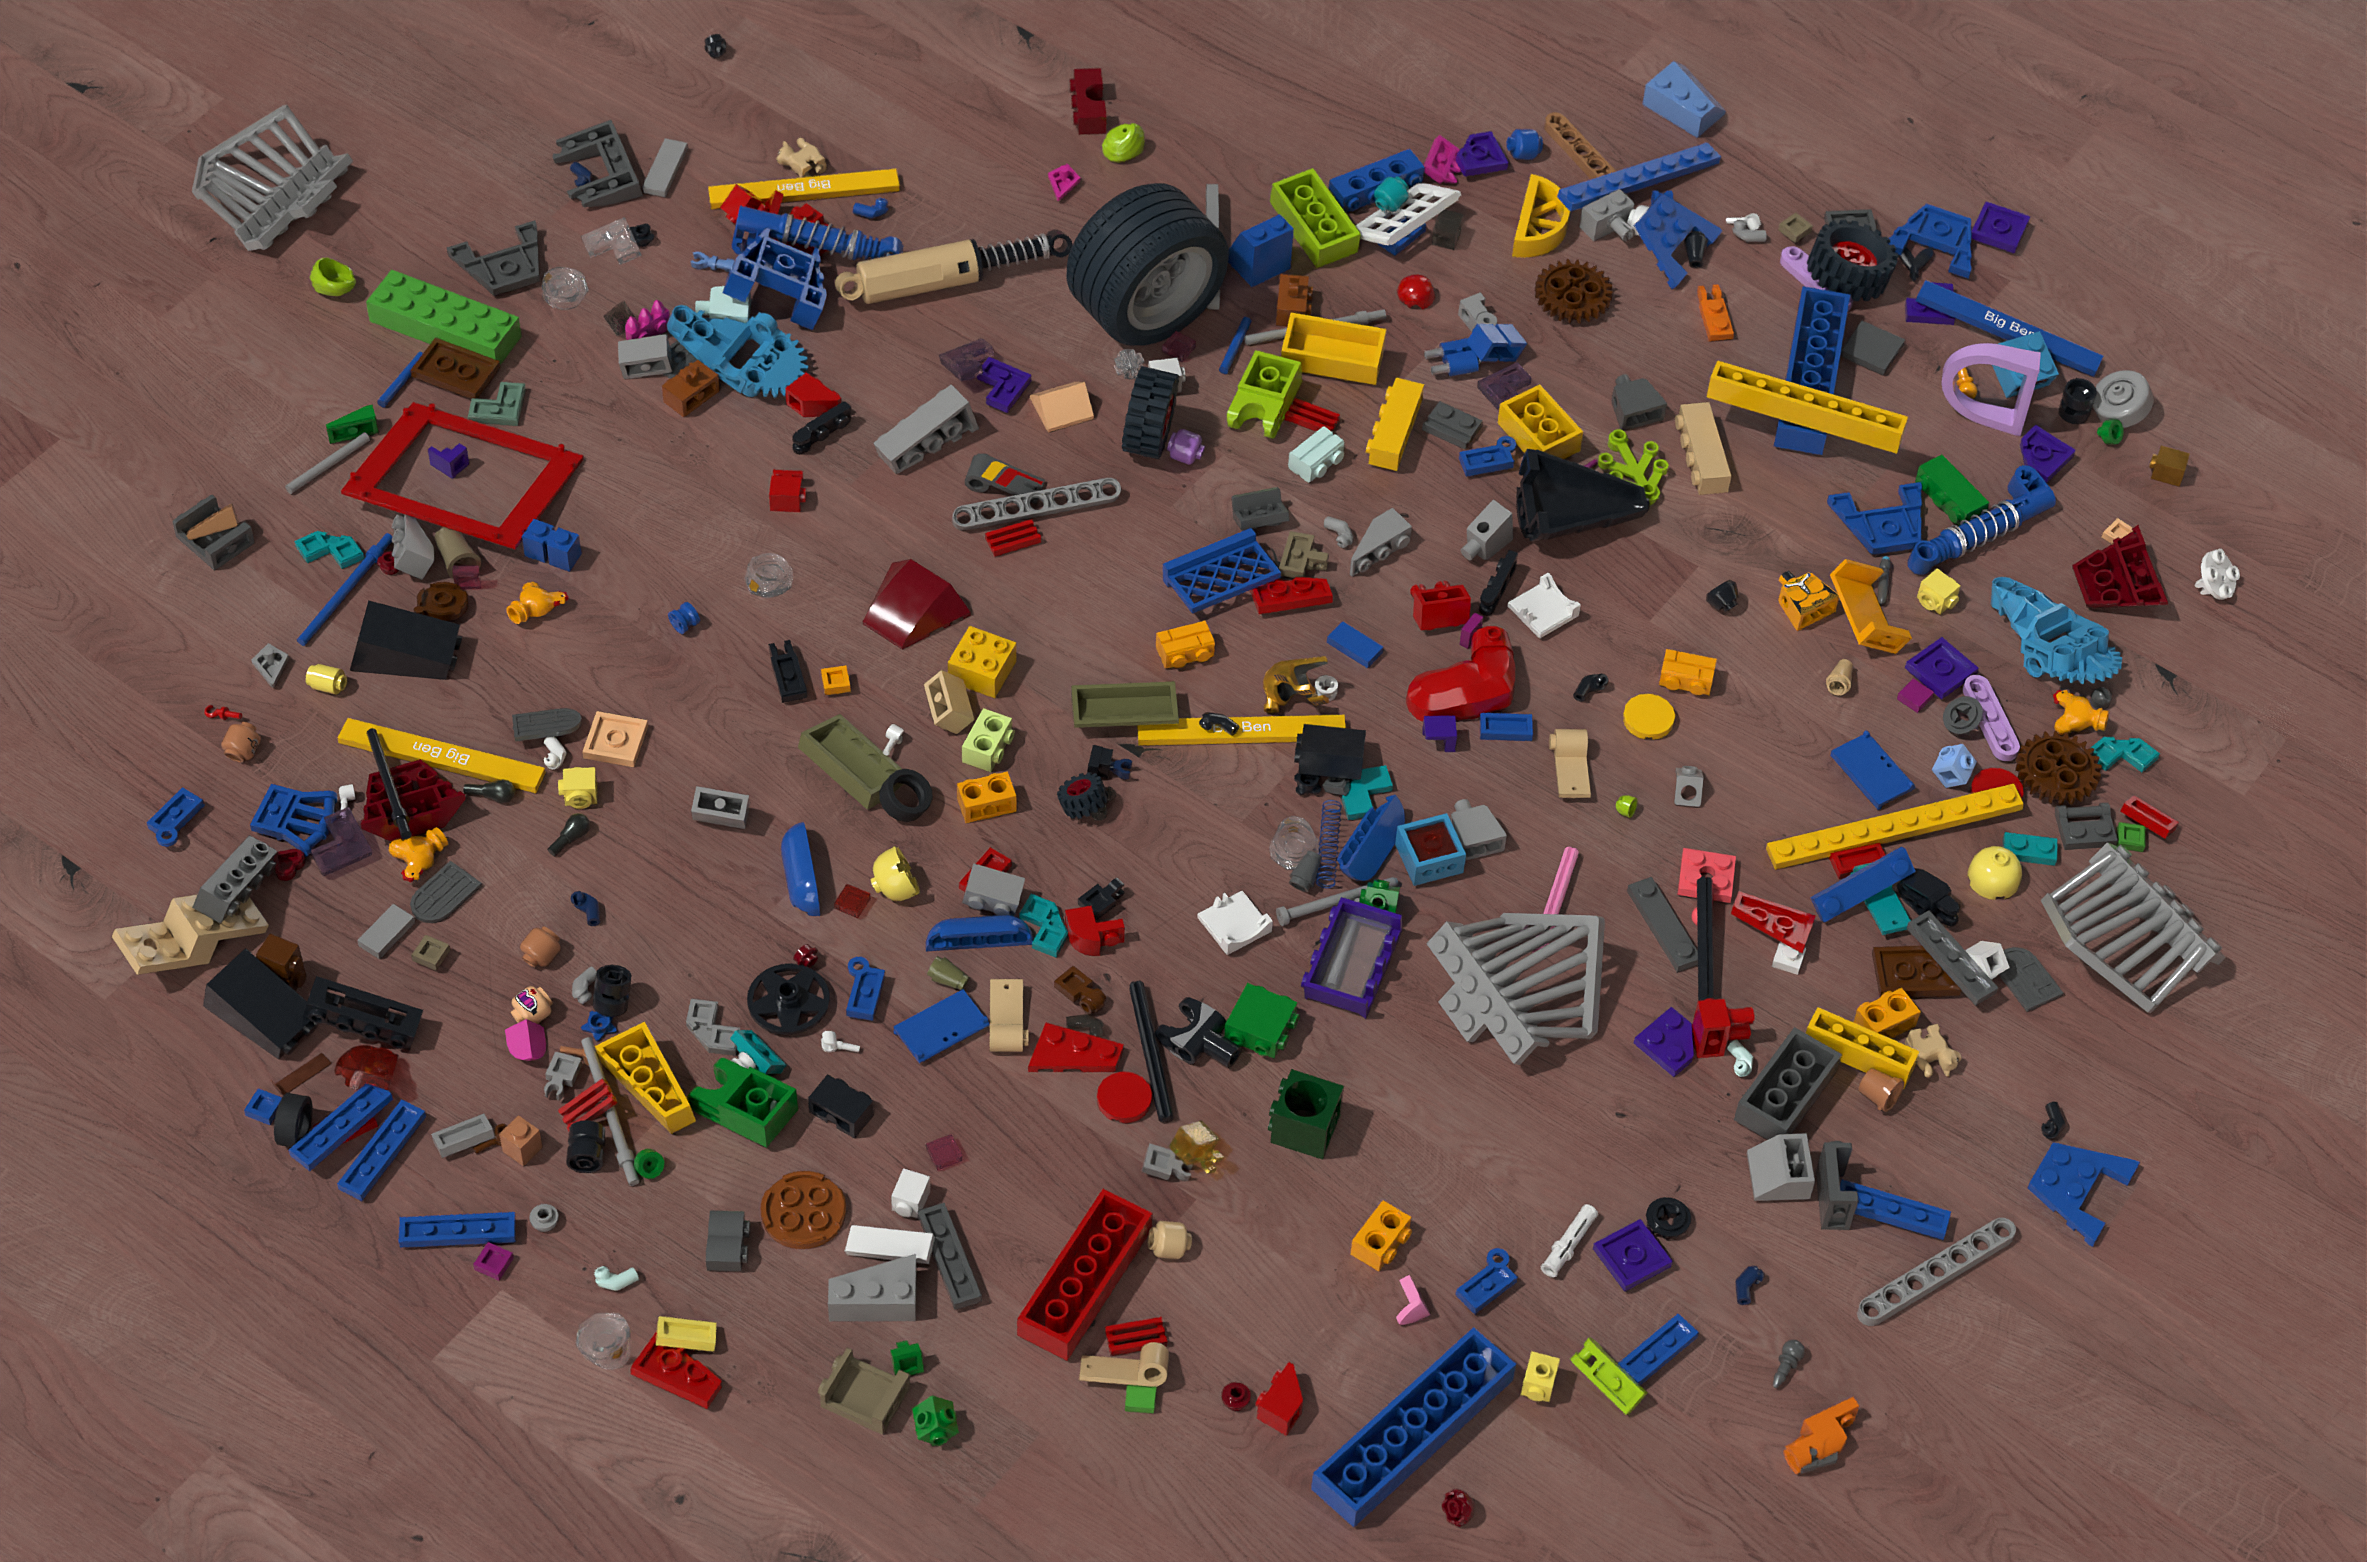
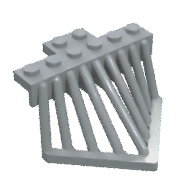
M283 105L201 155L198 159L192 193L197 199H202L235 229L234 233L248 251L256 249L265 250L274 243L273 239L277 235H281L288 230V224L291 221L297 220L300 217H311L316 213V207L319 204L328 201L332 197L331 193L337 188L333 180L344 175L348 171L347 167L353 160L348 153L334 156L327 145H323L319 149L288 105ZM286 118L313 155L311 158H308L277 124L279 121ZM266 129H270L299 161L302 167L295 168L258 137V134ZM250 141L290 176L283 178L238 147ZM231 153L235 158L278 186L271 188L221 162L219 158ZM207 191H209L213 196H215L219 201H221L225 206H227L232 212H234V213H235L238 217H240L244 222L241 223V222H240L236 217H234L226 208H224L215 198H213ZM248 198H250V199H252L253 201L257 202L259 205H256L255 203H253V202H252L251 200H249ZM241 206H243V207L246 208L248 211H250L251 214H249V213H248L245 209H243Z
M2107 842L2089 860L2091 865L2051 894L2047 893L2040 901L2064 945L2146 1012L2152 1013L2192 968L2199 973L2209 962L2219 965L2226 957L2220 951L2222 946L2214 938L2210 937L2208 939L2202 933L2204 928L2192 917L2195 913L2186 904H2180L2174 899L2177 895L2167 885L2162 886L2157 881L2153 883L2147 877L2150 874L2149 871L2140 863L2135 865L2130 859L2132 854L2124 846L2119 845L2117 847ZM2099 872L2102 875L2060 905L2058 904L2060 899ZM2107 884L2112 885L2107 890L2103 891L2102 893L2098 894L2086 903L2082 904L2081 906L2066 914L2068 911L2076 907L2078 904L2089 898L2091 895L2102 889ZM2117 895L2122 896V898L2114 901L2113 903L2103 907L2102 909L2094 912L2093 914L2085 917L2084 919L2070 926L2078 919L2082 918L2086 914L2095 910L2096 908L2108 902ZM2128 906L2132 907V908L2129 909L2128 911H2126V912H2124V913H2122V914H2120V915H2118V916H2116V917H2114V918H2112V919H2110V920H2108V921H2106V922H2104V923H2102V924H2100V925H2098V926H2096V927H2094V928H2092V929H2090V930H2088V931H2086V932L2080 934L2078 937H2076V936H2077L2079 933H2081L2082 931H2084V930L2090 928L2091 926H2093V925L2099 923L2100 921H2102V920H2104V919L2110 917L2111 915H2113V914L2119 912L2120 910H2122V909H2124V908H2126V907H2128ZM2136 918L2146 920L2096 953L2085 946L2086 943ZM2151 930L2159 933L2116 968H2112L2104 961ZM2168 943L2172 947L2134 984L2123 977L2124 974L2163 944ZM2178 956H2181L2184 961L2151 998L2142 992Z
M1503 913L1499 918L1466 925L1446 921L1426 943L1455 982L1438 1001L1467 1042L1473 1043L1488 1028L1513 1064L1520 1065L1537 1046L1547 1047L1550 1044L1547 1038L1592 1039L1598 1033L1605 919L1601 916ZM1492 929H1497V930L1490 931V932H1487V933H1484V934H1480V935H1477V936H1474V937H1473V934H1474V933H1479V932H1483V931H1488V930H1492ZM1584 936L1588 937V946L1582 953L1573 955L1513 983L1526 969ZM1493 941H1497V942H1495V943H1493V944H1490V945H1488V946H1486V947H1483L1484 944H1487V943H1490V942H1493ZM1524 941H1527V942H1525V943H1523V944H1521V945H1519V946H1517V947H1515V948L1509 950L1508 952H1506V953H1504V954H1502V955H1500V956L1494 958L1497 953H1499V952H1501V951H1503V950H1506V949H1508V948H1510V947H1513V946H1515V945H1517V944H1520V943H1522V942H1524ZM1553 941L1552 943L1546 945L1545 947L1539 949L1538 951L1532 953L1531 955L1523 958L1522 960L1504 969L1510 962ZM1582 963H1586V975L1583 978L1521 998L1529 988ZM1585 990L1584 1002L1578 1007L1528 1013L1534 1005ZM1583 1017L1582 1028L1537 1026L1540 1022Z

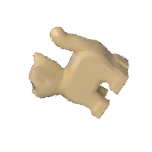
M798 138L797 144L801 150L795 153L787 142H783V147L779 150L776 158L779 164L790 166L800 178L811 177L808 173L811 168H814L818 175L826 171L825 158L820 155L819 150L815 146L805 142L803 138Z
M1938 1024L1927 1027L1929 1034L1925 1038L1921 1037L1922 1031L1919 1028L1911 1030L1905 1040V1045L1920 1051L1916 1064L1927 1078L1933 1074L1930 1062L1938 1060L1945 1076L1948 1077L1950 1071L1957 1068L1958 1062L1961 1061V1054L1950 1049L1946 1040L1941 1036Z

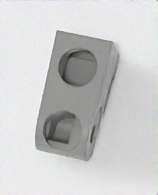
M1481 292L1460 300L1458 316L1471 332L1477 324H1494V326L1497 324L1496 316L1488 313L1484 307L1485 297Z

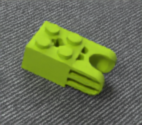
M1255 350L1238 385V391L1228 409L1227 426L1239 429L1246 420L1259 418L1263 420L1262 424L1265 431L1263 436L1274 439L1285 418V413L1289 410L1303 381L1301 362Z

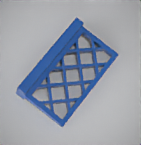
M1252 528L1163 563V582L1167 587L1172 586L1192 614L1281 578V571L1256 541V533ZM1254 552L1258 555L1257 559L1244 557ZM1229 562L1236 563L1235 569L1225 567L1222 565H1225ZM1241 564L1254 566L1252 572L1239 570ZM1258 567L1271 571L1265 575L1256 573ZM1207 571L1214 572L1213 577L1202 576L1200 574L1205 573ZM1223 573L1232 576L1230 581L1217 579L1218 574ZM1236 576L1249 579L1248 582L1243 584L1234 582ZM1185 580L1192 581L1190 587L1180 585L1179 583ZM1201 582L1210 585L1208 590L1195 588L1196 583ZM1214 585L1227 588L1226 591L1221 593L1212 591ZM1192 594L1205 597L1204 600L1193 603L1190 599Z

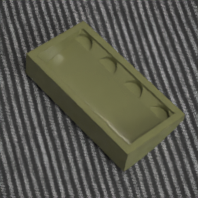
M1175 681L1071 685L1074 728L1179 724Z
M841 714L801 732L798 748L867 810L880 803L879 791L886 779L896 770L902 769L892 759L884 755L883 751ZM896 783L893 786V792L898 790L903 784Z

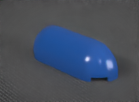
M1396 795L1386 797L1388 802L1376 810L1373 807L1368 810L1337 858L1340 870L1349 878L1358 881L1371 879L1395 845L1397 826L1405 824L1404 809Z
M800 822L788 829L781 842V856L789 898L793 907L796 906L800 910L807 912L809 916H820L817 885L804 822Z
M1012 915L950 918L938 922L929 931L926 938V952L1032 945L1033 935L1029 926L1023 920Z

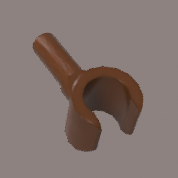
M504 1123L497 1125L494 1133L495 1138L473 1148L474 1152L477 1154L495 1144L501 1146L499 1134L507 1125Z

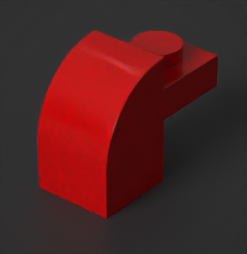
M1092 906L1065 910V927L1068 931V940L1078 952L1088 956H1100L1101 946H1114L1118 943H1124L1125 926L1123 919L1096 923Z

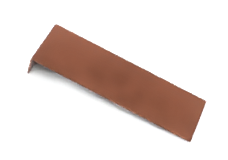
M320 1053L276 1084L272 1080L271 1082L284 1096L326 1068L331 1062L323 1053Z

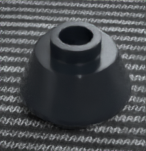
M1732 580L1720 584L1706 594L1707 603L1718 611L1723 608L1727 612L1738 604L1736 602L1739 598L1736 582Z

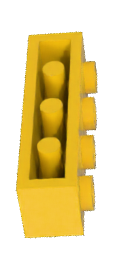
M1396 377L1393 387L1388 386L1385 396L1387 403H1382L1379 412L1380 422L1375 421L1372 432L1374 438L1369 439L1367 443L1368 464L1394 471L1398 470L1423 400L1424 384Z
M1817 1007L1806 1030L1807 1035L1842 1054L1840 1062L1865 1073L1873 1068L1889 1076L1902 1078L1904 1088L1914 1070L1920 1052Z

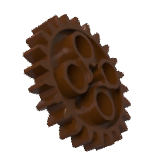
M1569 259L1566 260V264L1557 261L1556 267L1549 264L1548 270L1543 268L1542 274L1538 275L1534 290L1535 298L1538 299V305H1543V312L1550 310V317L1559 315V321L1567 318L1568 323H1571L1572 319H1576L1578 324H1581V319L1584 318L1587 322H1590L1591 316L1598 319L1599 313L1605 314L1606 308L1610 307L1613 295V285L1609 284L1610 278L1604 277V271L1596 272V265L1591 268L1588 267L1589 262L1580 265L1578 259L1575 261V264H1571Z
M2044 731L2042 738L2035 734L2033 740L2027 739L2025 746H2021L2016 758L2017 765L2015 771L2019 772V780H2024L2023 788L2031 787L2030 795L2039 793L2040 801L2044 797H2048L2049 804H2052L2054 799H2056L2060 806L2063 805L2064 800L2073 805L2075 798L2083 802L2084 796L2090 797L2100 781L2102 765L2098 764L2099 756H2093L2094 748L2086 749V741L2079 744L2077 742L2078 736L2069 739L2068 732H2065L2063 737H2060L2057 731H2054L2053 736Z

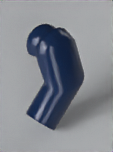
M577 161L572 163L570 171L578 176L577 180L575 179L577 187L592 182L593 174L591 171Z

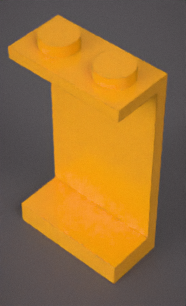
M1845 559L1830 574V577L1859 645L1896 654L1912 637L1909 630L1890 626L1885 619L1871 586L1884 573L1883 569Z

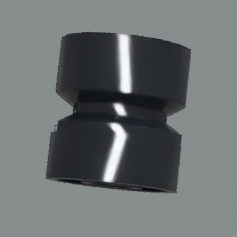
M2075 378L2067 382L2058 409L2059 415L2064 421L2070 424H2082L2088 420L2097 394L2094 384L2083 378Z
M605 965L597 970L592 1005L597 1013L615 1017L624 1014L628 1010L632 978L629 970L619 965Z
M584 1120L571 1124L566 1164L571 1170L580 1173H593L602 1168L604 1159L602 1149L605 1146L606 1130L603 1125L594 1121Z

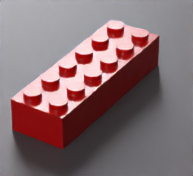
M1102 1189L1017 1318V1336L1068 1361L1148 1237L1149 1230L1152 1227L1153 1213Z

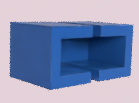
M1477 324L1466 341L1481 361L1495 362L1498 359L1500 362H1516L1527 345V342L1512 324H1496L1495 326L1494 324Z
M536 519L532 520L522 535L524 555L526 557L545 563L547 561L545 546H547L549 565L568 572L571 571L582 554L579 534L562 528H558L555 531L553 525Z

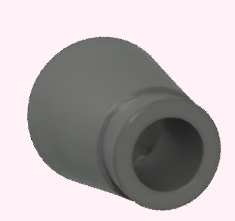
M1308 850L1289 875L1291 878L1289 884L1303 892H1308L1310 888H1313L1322 857Z

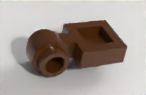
M1075 966L1069 968L1054 981V988L1073 1003L1081 998L1082 1000L1079 1002L1080 1007L1087 1014L1096 1013L1105 1005V994L1098 988L1091 989L1093 981Z

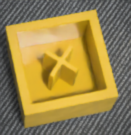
M969 626L948 661V673L963 679L967 689L995 699L1016 663V642Z

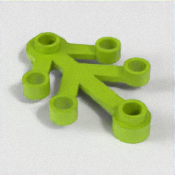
M1616 429L1609 434L1608 447L1612 451L1619 452L1626 465L1613 461L1611 454L1602 453L1598 458V466L1604 470H1612L1609 474L1623 479V475L1633 478L1636 482L1634 484L1645 488L1646 498L1649 499V503L1652 505L1659 499L1660 490L1657 485L1662 476L1667 474L1669 464L1664 459H1657L1653 465V474L1647 482L1644 473L1652 458L1658 454V444L1653 441L1646 442L1643 455L1637 464L1627 445V434L1621 429Z

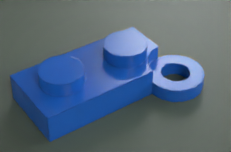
M1502 436L1494 446L1459 452V460L1466 477L1513 468L1514 460L1511 453L1516 449V441L1510 436ZM1509 443L1511 446L1505 447L1502 444Z
M182 787L146 822L148 829L156 833L159 845L169 847L178 841L177 832L204 807L203 799ZM164 835H165V836H170V835H172L171 838H169V839H163V838H162Z
M854 957L848 962V972L855 977L848 1001L846 1016L873 1021L885 980V970L870 968L867 959ZM857 964L864 966L861 970L854 969V966Z
M1501 1248L1490 1250L1486 1258L1488 1266L1456 1289L1455 1295L1474 1314L1517 1282V1276L1507 1267L1509 1255ZM1500 1256L1503 1261L1497 1263L1493 1260V1257Z

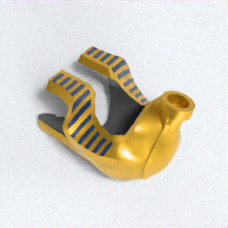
M1321 656L1275 663L1265 673L1263 680V689L1267 696L1264 712H1279V705L1285 706L1295 694L1305 695L1316 706L1328 704L1329 698L1325 695H1317L1306 674L1308 670L1326 665L1328 663L1327 658Z

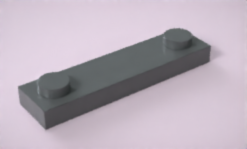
M1649 877L1628 885V894L1676 972L1678 973L1697 966L1698 951L1653 878Z
M1930 911L1925 912L1908 923L1907 929L1975 1006L1997 993L1998 987Z
M945 1203L918 1210V1219L924 1233H932L935 1237L932 1254L954 1310L982 1302L981 1293Z

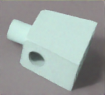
M724 286L711 288L710 301H696V313L699 310L705 311L704 315H709V318L725 319L726 317L743 323H747L750 319L751 290L745 302L723 294Z

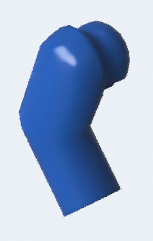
M878 198L873 206L855 203L853 214L870 219L886 214L888 211V201L884 198Z

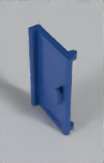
M1867 730L1863 732V735L1831 751L1830 756L1877 810H1880L1884 804L1916 788L1915 784L1910 781Z
M964 989L893 1026V1033L900 1037L918 1063H921L990 1026L987 1016L981 1013Z

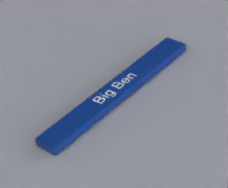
M1925 280L1916 298V302L2006 340H2012L2040 331L2053 360L2092 377L2095 376L2103 358L2101 354Z

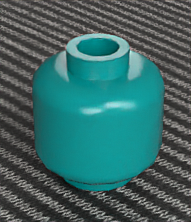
M1387 177L1374 191L1376 206L1382 211L1396 212L1409 198L1408 185L1399 177Z

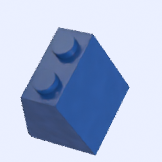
M1279 214L1241 232L1228 249L1229 264L1251 287L1291 269L1294 228Z

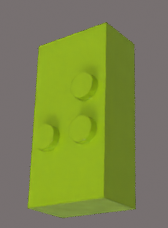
M1313 168L1272 184L1271 205L1278 215L1280 214L1294 228L1293 236L1316 268L1358 252L1360 232Z

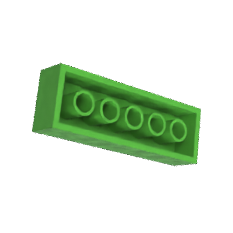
M392 269L366 301L369 320L372 323L431 344L436 337L498 360L500 365L522 337L518 316Z

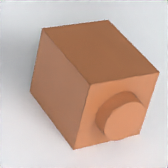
M519 1115L499 1134L502 1151L523 1167L543 1148L540 1130Z

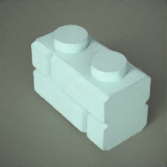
M1322 427L1289 453L1288 467L1308 483L1316 477L1321 478L1332 464L1337 465L1342 461L1344 457V441L1336 434L1333 435L1326 427Z

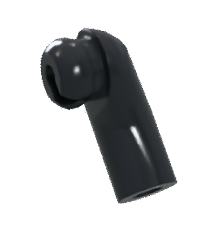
M1602 673L1583 677L1573 694L1574 699L1583 702L1589 692L1603 690L1608 685V677Z
M1206 712L1199 721V725L1206 730H1211L1215 724L1231 736L1235 735L1239 729V725L1224 714Z
M2050 1102L2045 1106L2049 1120L2046 1124H2042L2041 1131L2046 1138L2052 1139L2059 1136L2066 1126V1122L2058 1102Z

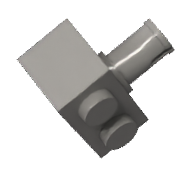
M1618 189L1582 207L1579 227L1593 241L1614 231L1623 241L1630 240L1635 230L1627 222L1630 212L1634 208V202Z

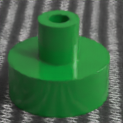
M2106 420L2102 427H2099L2097 430L2098 436L2106 444H2118L2123 438V425L2119 420Z
M650 1148L640 1151L634 1160L635 1170L647 1179L659 1176L665 1165L662 1155Z

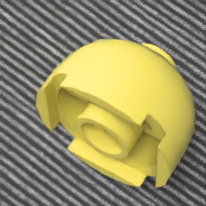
M895 846L878 856L873 865L874 878L871 879V883L877 893L883 892L888 899L893 901H902L920 893L916 878H912L911 867L898 847Z
M1991 846L1982 849L1974 856L1967 876H1969L1971 888L1980 896L1995 900L1996 897L2005 896L2004 899L2016 893L2020 885L2022 865L2017 856L2009 849Z

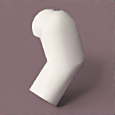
M555 736L547 737L544 740V744L550 753H548V758L544 757V763L549 769L555 770L562 766L567 752Z

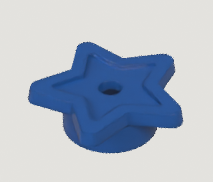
M590 1011L588 1022L581 1026L582 1031L592 1033L597 1042L605 1034H614L617 1031L611 1023L613 1017L604 1016L594 1011Z

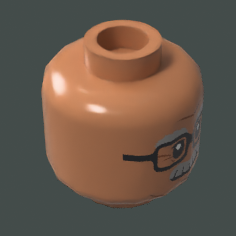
M247 722L231 725L221 743L224 755L239 763L252 759L261 742L259 734L255 732L257 728Z

